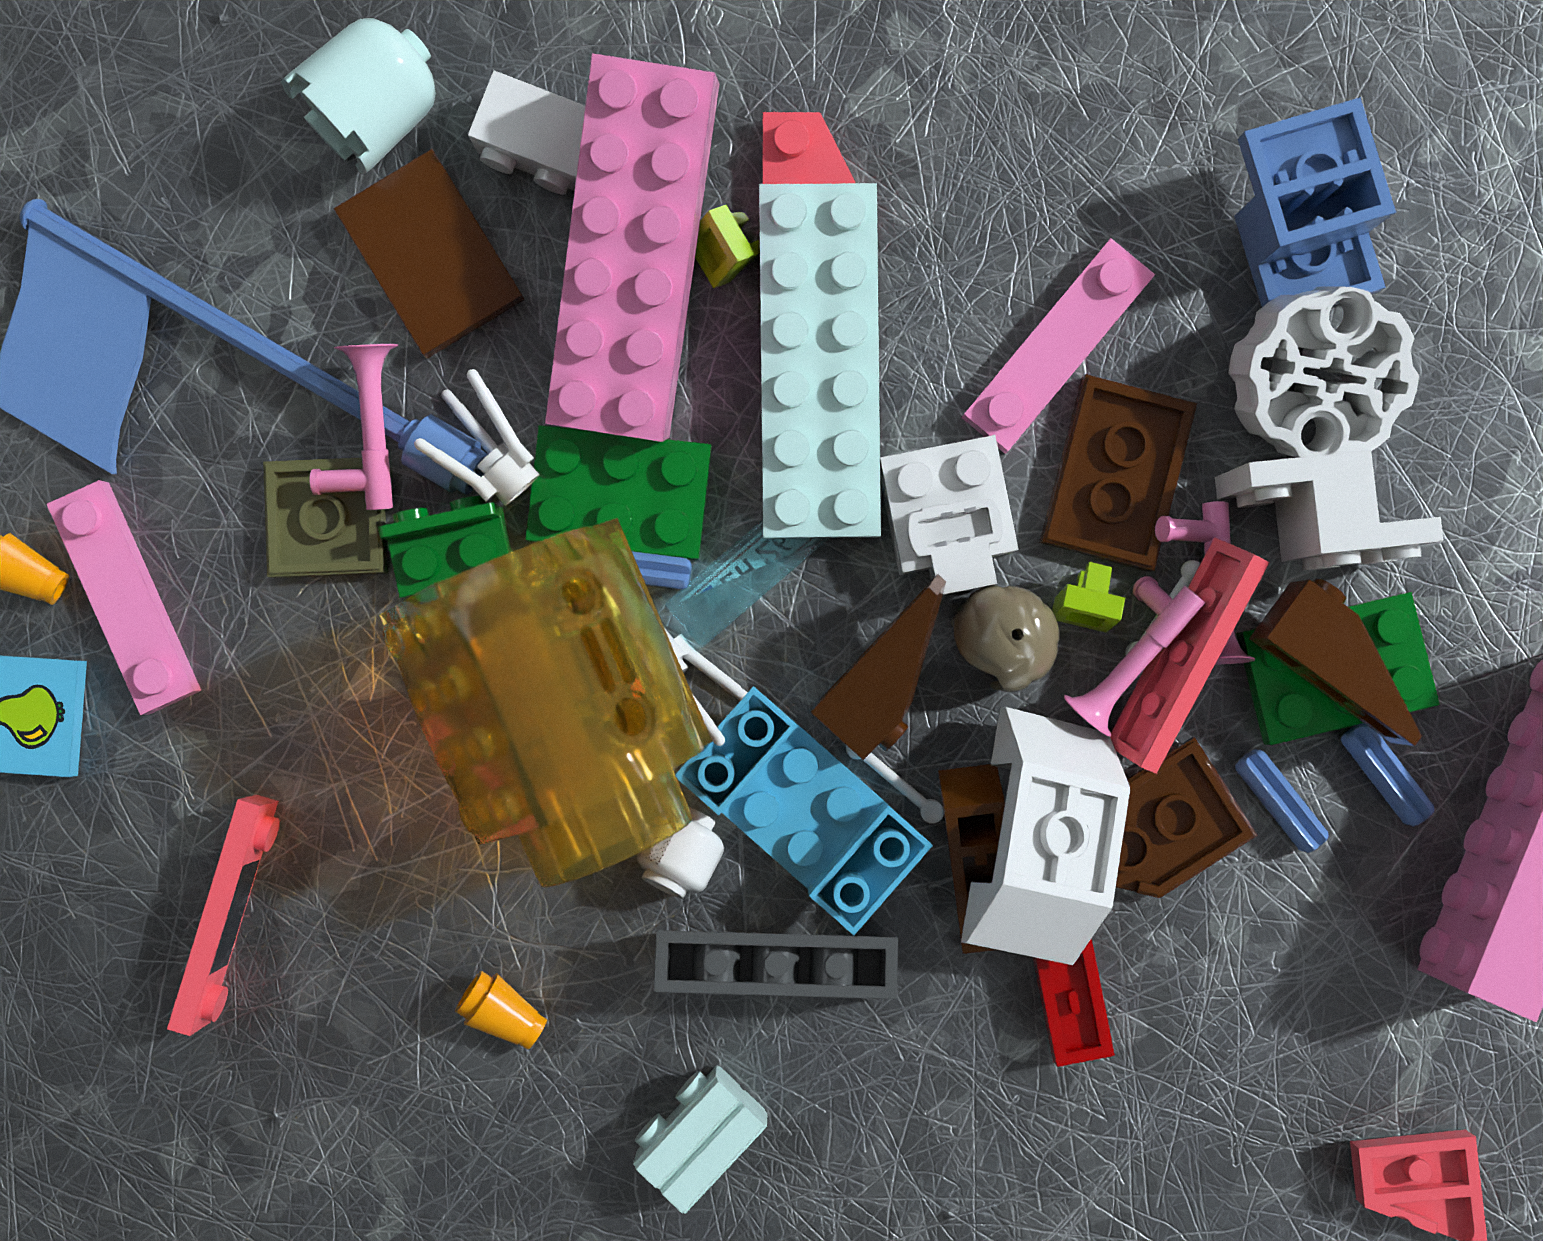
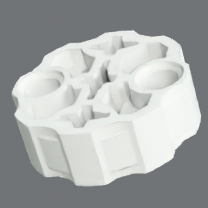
M1342 286L1315 287L1312 291L1296 295H1280L1256 312L1253 327L1244 339L1234 345L1228 372L1236 385L1237 401L1234 410L1240 422L1249 433L1261 436L1268 443L1275 446L1278 453L1298 458L1366 450L1372 451L1390 438L1392 425L1399 414L1413 404L1420 376L1412 363L1411 347L1414 336L1400 313L1387 311L1383 306L1374 301L1369 291ZM1338 301L1342 305L1344 315L1340 326L1334 330L1329 321V313L1332 306ZM1298 347L1305 348L1303 349L1302 356H1300ZM1263 357L1273 360L1270 371L1261 369ZM1352 357L1357 358L1351 365ZM1305 367L1320 369L1321 367L1326 369L1327 372L1340 374L1341 380L1325 379L1323 381L1318 379L1317 376L1304 374L1303 369ZM1376 378L1382 379L1380 390L1374 389ZM1295 383L1294 392L1287 391ZM1343 395H1345L1346 401H1342ZM1310 419H1313L1316 424V434L1313 440L1304 446L1301 440V431L1304 425Z

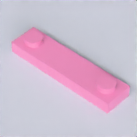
M1110 238L961 418L984 437L995 435L998 449L1006 454L1155 274Z
M98 480L47 503V507L139 714H152L202 691L110 484Z

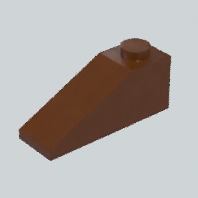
M939 574L928 583L832 685L811 711L817 719L862 760L877 746L884 752L889 750L908 728V725L902 720L914 698L946 581Z
M1316 578L1314 581L1308 579L1290 582L1249 639L1390 743L1415 746L1422 735L1360 616L1343 604L1347 599L1344 593L1332 584Z
M991 764L938 770L961 939L971 882L992 883L1005 799L998 767ZM961 942L963 954L996 950Z

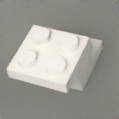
M1371 450L1249 462L1215 477L1217 500L1237 498L1238 508L1273 504V500H1275L1281 561L1302 560L1303 571L1334 568L1357 563L1365 565L1422 557L1421 545L1443 541L1441 517L1379 522Z

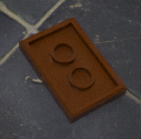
M433 149L334 208L420 351L427 359L525 300Z
M1085 374L1081 379L1039 543L1149 572L1155 571L1162 544L1155 534L1156 522L1161 516H1169L1198 403Z

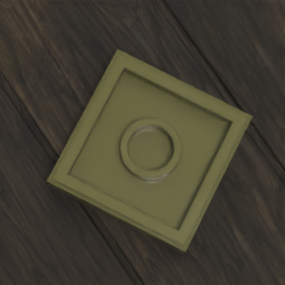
M362 458L263 462L267 577L288 578L388 573L387 541L380 539L378 530L379 526L386 525V510H366L365 491L332 492L313 495L310 488V472L312 469H320L321 471L363 469Z

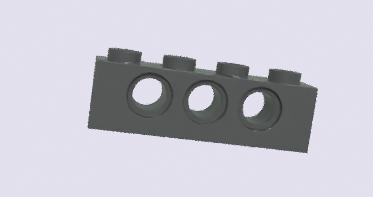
M656 931L654 992L897 999L898 937Z

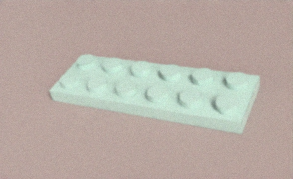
M877 183L759 184L763 539L881 537Z

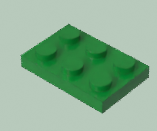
M539 425L534 469L540 476L532 483L526 540L528 542L572 547L588 545L699 560L712 445L670 439L659 442L588 430Z
M1412 592L1400 593L1347 606L1360 616L1409 712L1440 705ZM1256 628L1236 633L1240 648L1246 655L1255 658V661L1244 663L1263 744L1275 745L1363 723L1252 642L1249 638Z

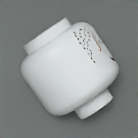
M684 807L681 815L672 812L658 815L637 854L638 862L645 870L642 879L653 887L679 899H684L687 892L699 893L703 891L724 851L722 840L712 832L715 821L690 807Z

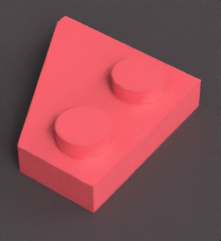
M763 112V184L856 183L820 112Z
M1464 1129L1350 1141L1356 1200L1365 1208L1391 1218L1396 1216L1407 1220L1413 1226L1433 1234L1438 1232L1459 1241H1487L1475 1135Z

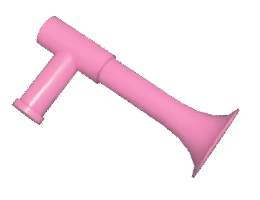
M397 344L334 347L337 350L343 351L350 359L356 373L363 450L361 451L363 469L325 471L312 469L310 472V488L313 495L332 492L365 491L366 510L393 508L389 451L386 449L381 372L385 357L391 349L398 346Z
M1214 501L1202 504L1203 520L1174 519L1170 516H1161L1155 526L1156 537L1160 542H1169L1170 540L1204 542L1205 554L1214 537L1231 544L1229 503ZM1233 630L1215 665L1246 663L1255 661V658L1246 655L1240 648L1235 631Z
M1144 576L1137 580L1133 586V595L1157 614V618L1145 630L1146 633L1095 689L1077 697L1064 695L1066 702L1101 733L1112 736L1108 728V719L1114 704L1162 648H1166L1205 605L1206 602L1188 587L1184 586L1172 599L1159 587L1153 577Z

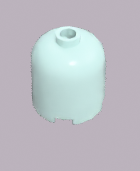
M374 18L359 19L348 25L280 81L289 98L293 99L297 94H301L312 109L304 116L305 120L344 161L352 154L356 155L358 163L355 166L362 174L371 170L427 115L434 104L436 95L432 73L425 63L431 58V55L423 42L409 29H405L400 33L391 25Z

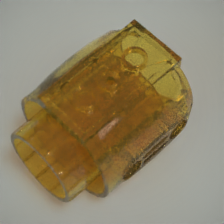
M618 518L593 527L587 526L565 532L488 561L456 576L434 583L379 615L384 625V642L389 652L397 659L411 705L415 710L423 733L434 754L437 765L459 803L458 810L462 823L475 836L478 845L518 835L541 887H552L567 883L612 866L662 842L682 830L692 821L689 806L673 769L699 754L705 748V745L713 741Z

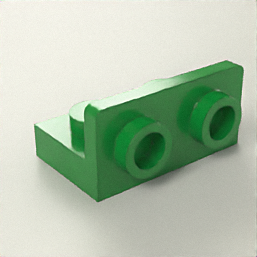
M471 496L451 501V511L429 515L427 508L409 509L393 514L394 523L379 526L380 539L388 541L399 598L406 599L517 575L503 508L494 502L486 503L481 496Z

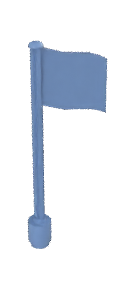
M30 200L21 209L20 223L28 231L21 288L0 350V408L107 472L117 475L116 457L120 427L143 360L152 297L361 420L358 390L48 210L44 200ZM383 406L385 435L399 442L398 448L403 451L401 458L403 465L451 493L459 490L468 495L474 490L473 487L417 450L414 442L419 438L424 439L482 477L484 474L477 466L488 453L481 450V443L432 414L427 415L422 421L413 419L410 422Z

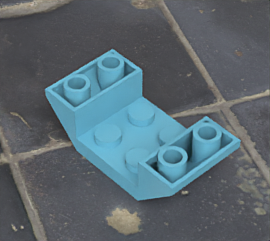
M753 686L717 727L723 734L725 743L717 746L708 737L674 777L718 816L723 813L808 889L809 896L852 935H855L930 850L933 844L800 725Z

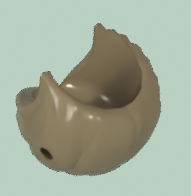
M997 585L982 587L969 595L950 622L953 627L956 646L965 660L977 669L997 677L998 681L989 684L993 690L1014 692L1028 687L1031 682L1039 680L1049 672L1057 657V643L1060 636L1056 617L1039 596L1024 588L1009 585L1003 588ZM1013 630L1018 633V640L1012 638Z

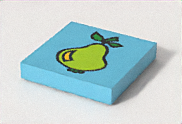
M0 655V773L59 777L78 776L87 661Z

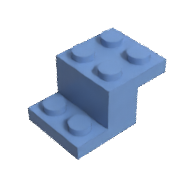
M1361 97L1245 131L1238 138V142L1255 197L1234 218L1261 306L1263 307L1280 295H1296L1312 291L1315 287H1353L1369 291L1371 295L1386 288L1369 232L1395 214L1396 210Z

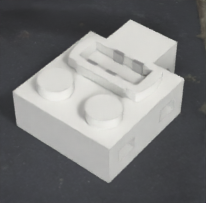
M992 435L880 457V481L899 575L929 569L931 580L939 574L946 581L943 595L997 584L992 557L1010 554L1019 549L996 436Z

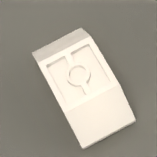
M1001 707L991 765L1009 769L1011 772L992 883L971 882L961 942L1073 965L1113 907L1130 786L1110 736L1101 733L1099 730L1009 707Z

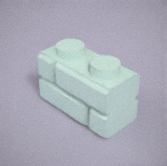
M717 1065L707 1076H704L700 1071L694 1073L675 1096L681 1104L666 1120L659 1113L656 1114L635 1138V1142L640 1146L637 1149L633 1163L636 1170L655 1188H658L662 1195L684 1214L688 1212L767 1127V1112L748 1092L743 1090L727 1072Z

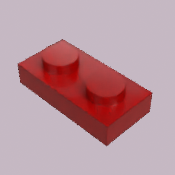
M1092 939L1073 965L1033 957L1052 1059L1055 1065L1060 1067L1115 1056Z

